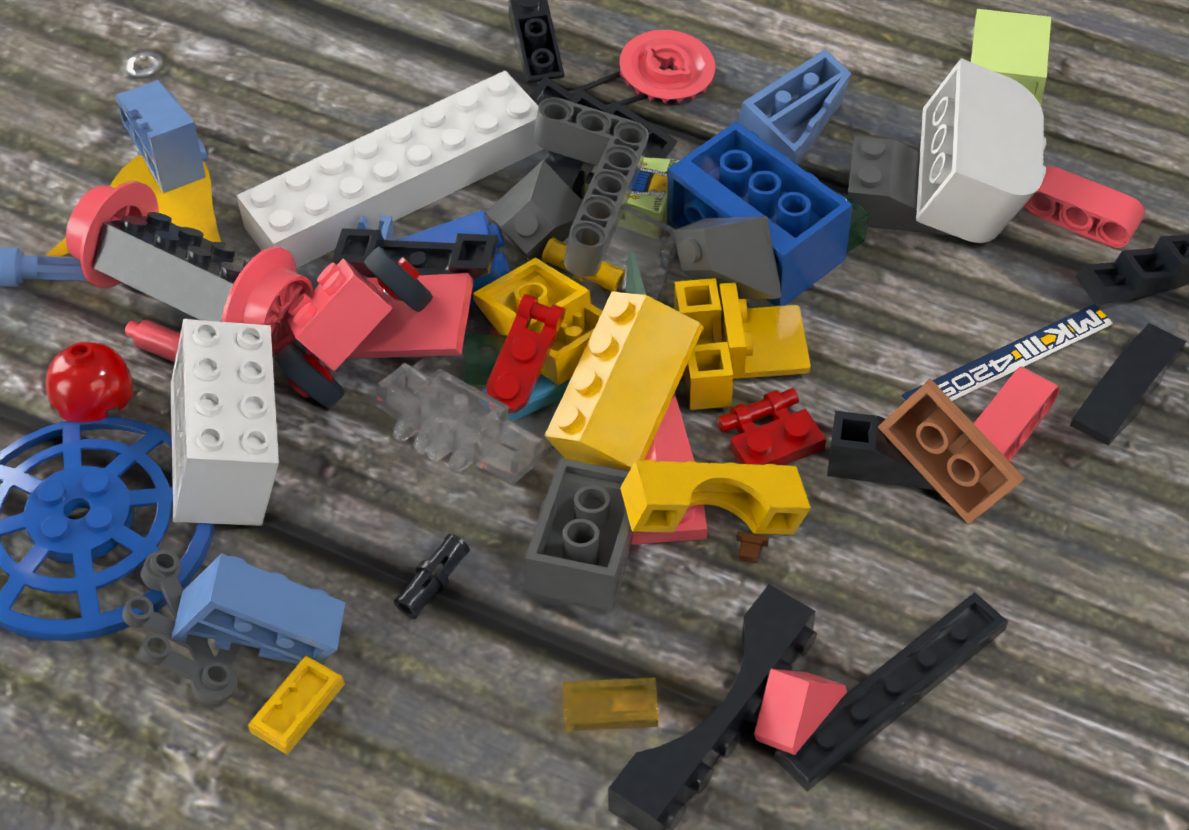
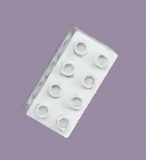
M183 319L171 380L173 522L262 526L279 465L271 325Z

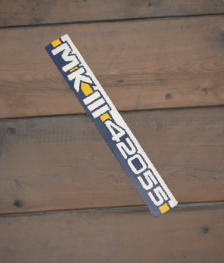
M1092 304L934 379L933 382L951 401H954L1016 371L1021 366L1025 367L1112 325L1113 322L1097 305ZM921 386L902 394L901 397L906 401Z

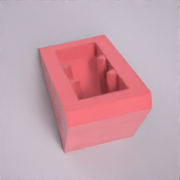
M771 669L754 733L756 741L795 755L847 693L846 686L808 672Z

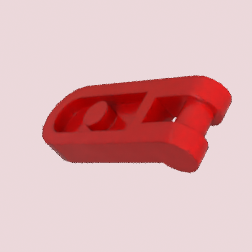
M523 295L514 322L487 383V396L494 409L501 413L512 414L525 408L562 325L566 312L565 308L555 304L548 307L538 303V298L534 296ZM532 319L544 323L541 334L528 329Z

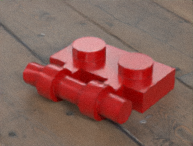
M794 388L781 393L778 390L764 394L763 400L747 406L744 403L730 408L729 413L716 418L718 428L722 433L734 428L737 429L739 435L730 438L729 448L739 464H775L784 466L825 449L826 438L807 409L805 408L792 414L788 411V407L799 403V396ZM768 415L773 420L759 427H756L753 421Z

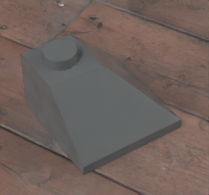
M542 160L485 213L494 223L499 225L500 230L529 261L535 257L542 261L543 251L552 237L557 238V240L563 243L568 241L571 226L582 200Z
M767 216L706 218L673 230L681 271L692 280L716 278L718 293L719 284L736 282L739 299H777L782 297Z

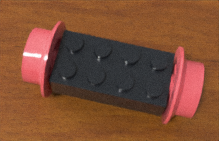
M137 181L126 182L116 188L109 185L96 186L89 190L75 206L67 225L66 244L70 254L80 260L82 272L91 284L100 288H110L123 282L199 320L271 325L272 353H279L286 345L296 340L287 321L291 315L288 311L302 294L309 296L313 292V287L307 277L297 273L295 260L288 250L275 246L261 251L255 257H243L237 254L236 248L229 244L211 242L203 238V232L197 229L179 227L171 223V217L159 213L158 201L153 190L146 184Z

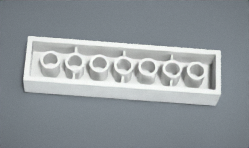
M505 70L236 195L243 226L261 251L275 246L282 247L292 254L296 268L335 250L342 228L357 229L359 219L362 216L366 217L369 229L377 230L381 215L392 216L393 221L400 219L543 150L533 139L539 106Z

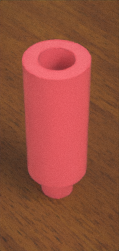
M148 319L143 320L141 323L133 320L128 322L125 334L133 338L136 347L175 363L180 332Z

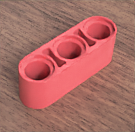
M1046 166L1045 177L1040 188L1024 205L1031 214L1038 218L1115 248H1122L1129 243L1145 216V209L1137 199L1054 166Z
M1021 366L1013 373L973 424L1010 462L1050 411L1058 396L1060 387Z

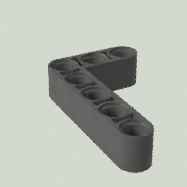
M553 97L546 98L539 103L533 135L534 142L545 150L597 166L571 226L564 258V265L570 273L588 277L599 271L641 170L649 132L642 124Z

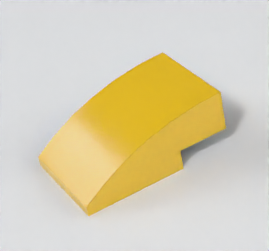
M535 257L474 292L473 300L505 340L524 294L538 298V303L548 307L555 304L565 308L566 312L562 325L541 374L559 386L572 378L603 311L591 304L590 290ZM532 319L528 329L541 334L544 323Z

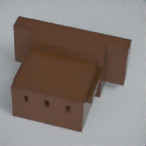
M737 531L736 541L741 542L739 560L758 563L762 547H768L769 537Z

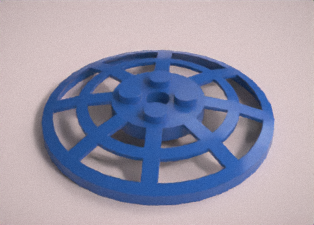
M107 417L100 421L85 423L64 421L30 433L0 451V482L2 483L0 485V514L3 504L13 487L30 494L23 513L0 519V537L26 529L33 543V547L18 564L6 552L0 538V568L5 574L10 576L0 592V627L18 635L50 641H75L97 638L130 627L122 618V611L125 605L100 613L97 589L126 577L139 568L149 554L161 550L158 546L169 527L172 514L173 487H169L161 468L146 454L162 443L172 448L171 434L145 422L121 417ZM96 429L124 430L145 436L129 446L107 439L81 440V431ZM63 435L62 444L52 446L35 454L21 463L16 469L5 466L7 462L27 449L51 438ZM82 450H104L120 454L105 468L82 466ZM63 454L64 470L52 474L43 481L27 474L41 463ZM137 463L149 474L155 488L128 491L125 483L119 477ZM157 505L154 523L145 538L130 529L133 522L134 507ZM78 508L90 509L87 515L81 519L73 520L68 518L70 513ZM197 523L189 547L179 561L181 571L178 580L183 589L192 580L211 546L215 524ZM118 544L132 552L116 565L94 573L93 559L108 553ZM48 557L60 562L74 563L75 577L53 578L39 575L35 572ZM25 586L47 593H78L82 618L67 620L43 619L18 613L11 608ZM151 589L142 595L152 602L154 612L168 604L162 591ZM131 609L135 614L144 615L140 609Z

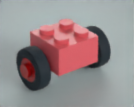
M379 246L371 252L364 263L377 277L378 284L384 290L381 288L378 290L343 258L337 265L334 262L329 264L317 279L319 285L309 296L302 294L288 311L291 315L287 321L296 339L318 358L307 354L298 346L289 343L278 353L275 360L279 367L290 377L288 383L305 398L311 396L318 403L329 409L337 404L345 392L341 385L332 377L328 367L335 371L392 310L391 305L388 303L392 300L390 296L397 301H404L417 312L422 311L433 298L431 292L417 279L421 275L417 269L403 257L397 261Z

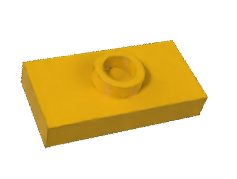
M305 655L248 724L250 733L288 755L345 685L343 676Z

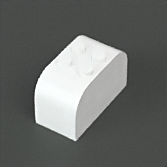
M962 58L958 61L923 107L917 222L970 242H989L999 235L1040 188L1046 173V167L1043 165V151L1046 146L1044 117L1039 102L1026 87L1009 77Z

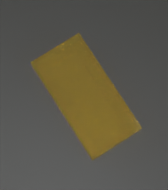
M656 678L562 682L564 731L658 727Z

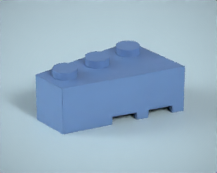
M825 49L743 101L738 123L747 130L756 133L761 140L778 152L784 153L789 160L798 165L842 104L852 73Z
M157 80L116 95L122 123L163 193L206 177L203 162L207 161L208 157L205 147L197 137L195 122L178 104L172 92L169 93Z
M220 554L182 592L171 639L186 642L187 634L215 639V648L229 651L231 643L260 648L258 657L299 664L307 655L315 661L322 663L337 651L346 602L330 597L323 590L310 589L292 582L282 574L270 573L249 565L242 558Z

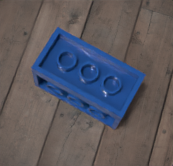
M735 121L668 168L667 224L675 230L706 218L768 217L782 297L777 299H766L774 306L787 305L846 260L852 204L844 196L835 193L821 183L813 174L800 168L789 160L784 153L772 148L761 140L756 133L747 130Z

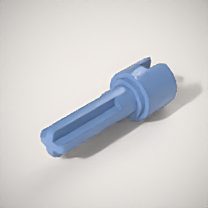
M0 247V286L19 287L20 283L24 282V279L88 281L82 272L80 260L74 257L24 255V252L20 251L19 247Z

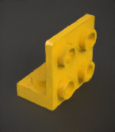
M736 282L719 284V298L722 309V341L728 342L733 379L807 374L810 372L811 364L801 311L798 305L747 308L746 299L738 298Z

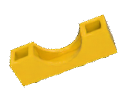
M635 461L620 487L632 532H674L689 507L706 504L718 506L734 513L748 525L754 534L794 535L811 509L796 466L736 464L733 462Z

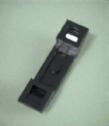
M342 228L331 261L337 265L344 258L363 276L377 278L368 269L364 261L379 246L397 261L402 257L406 259L421 275L469 273L473 279L490 273L499 240L497 235L457 233L455 243L384 240L380 230Z

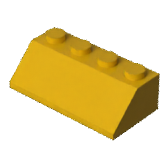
M611 292L544 436L568 460L630 471L635 461H644L703 330L701 323L647 295Z

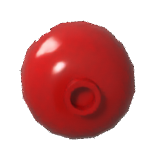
M94 342L73 344L57 354L49 364L45 382L48 400L51 408L58 410L60 417L66 421L78 423L100 421L107 418L105 411L114 408L116 405L120 411L133 396V381L125 361L117 351L105 344Z

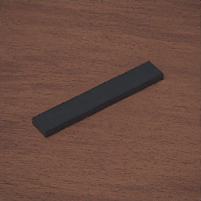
M974 592L846 694L795 755L777 749L774 759L808 792L1002 634L1007 628L1008 621Z

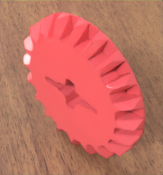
M654 30L642 33L631 39L624 46L620 55V75L622 78H625L626 86L635 88L637 96L646 94L650 102L655 98L662 99L664 105L668 100L672 99L678 104L684 98L694 101L697 94H705L707 86L712 85L715 74V60L706 45L695 37L679 31ZM668 66L674 67L673 70H671V69H669V68L666 69L665 71L661 70V67H663V68H667Z

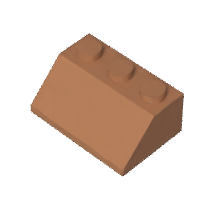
M931 378L878 426L881 432L968 524L973 522L1025 479Z

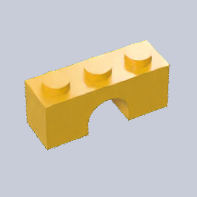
M716 278L677 281L674 288V310L700 322L703 326V330L684 370L689 409L732 406L733 370L728 342L722 341V309Z

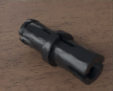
M449 533L427 561L423 560L418 564L415 569L416 575L400 596H397L394 600L395 606L406 616L416 619L437 591H444L448 586V577L470 552L467 543L457 535ZM441 563L443 565L426 588H422L423 583Z

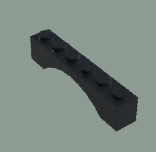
M768 584L743 616V661L737 679L724 701L704 722L684 736L659 747L636 752L608 788L609 811L638 830H665L666 828L673 830L684 816L687 808L685 803L695 791L700 794L709 784L714 773L712 767L721 756L728 758L734 751L740 740L741 734L739 732L746 722L754 723L758 719L770 670L791 671V663L798 654L805 656L813 646L817 637V632L813 630L816 611Z

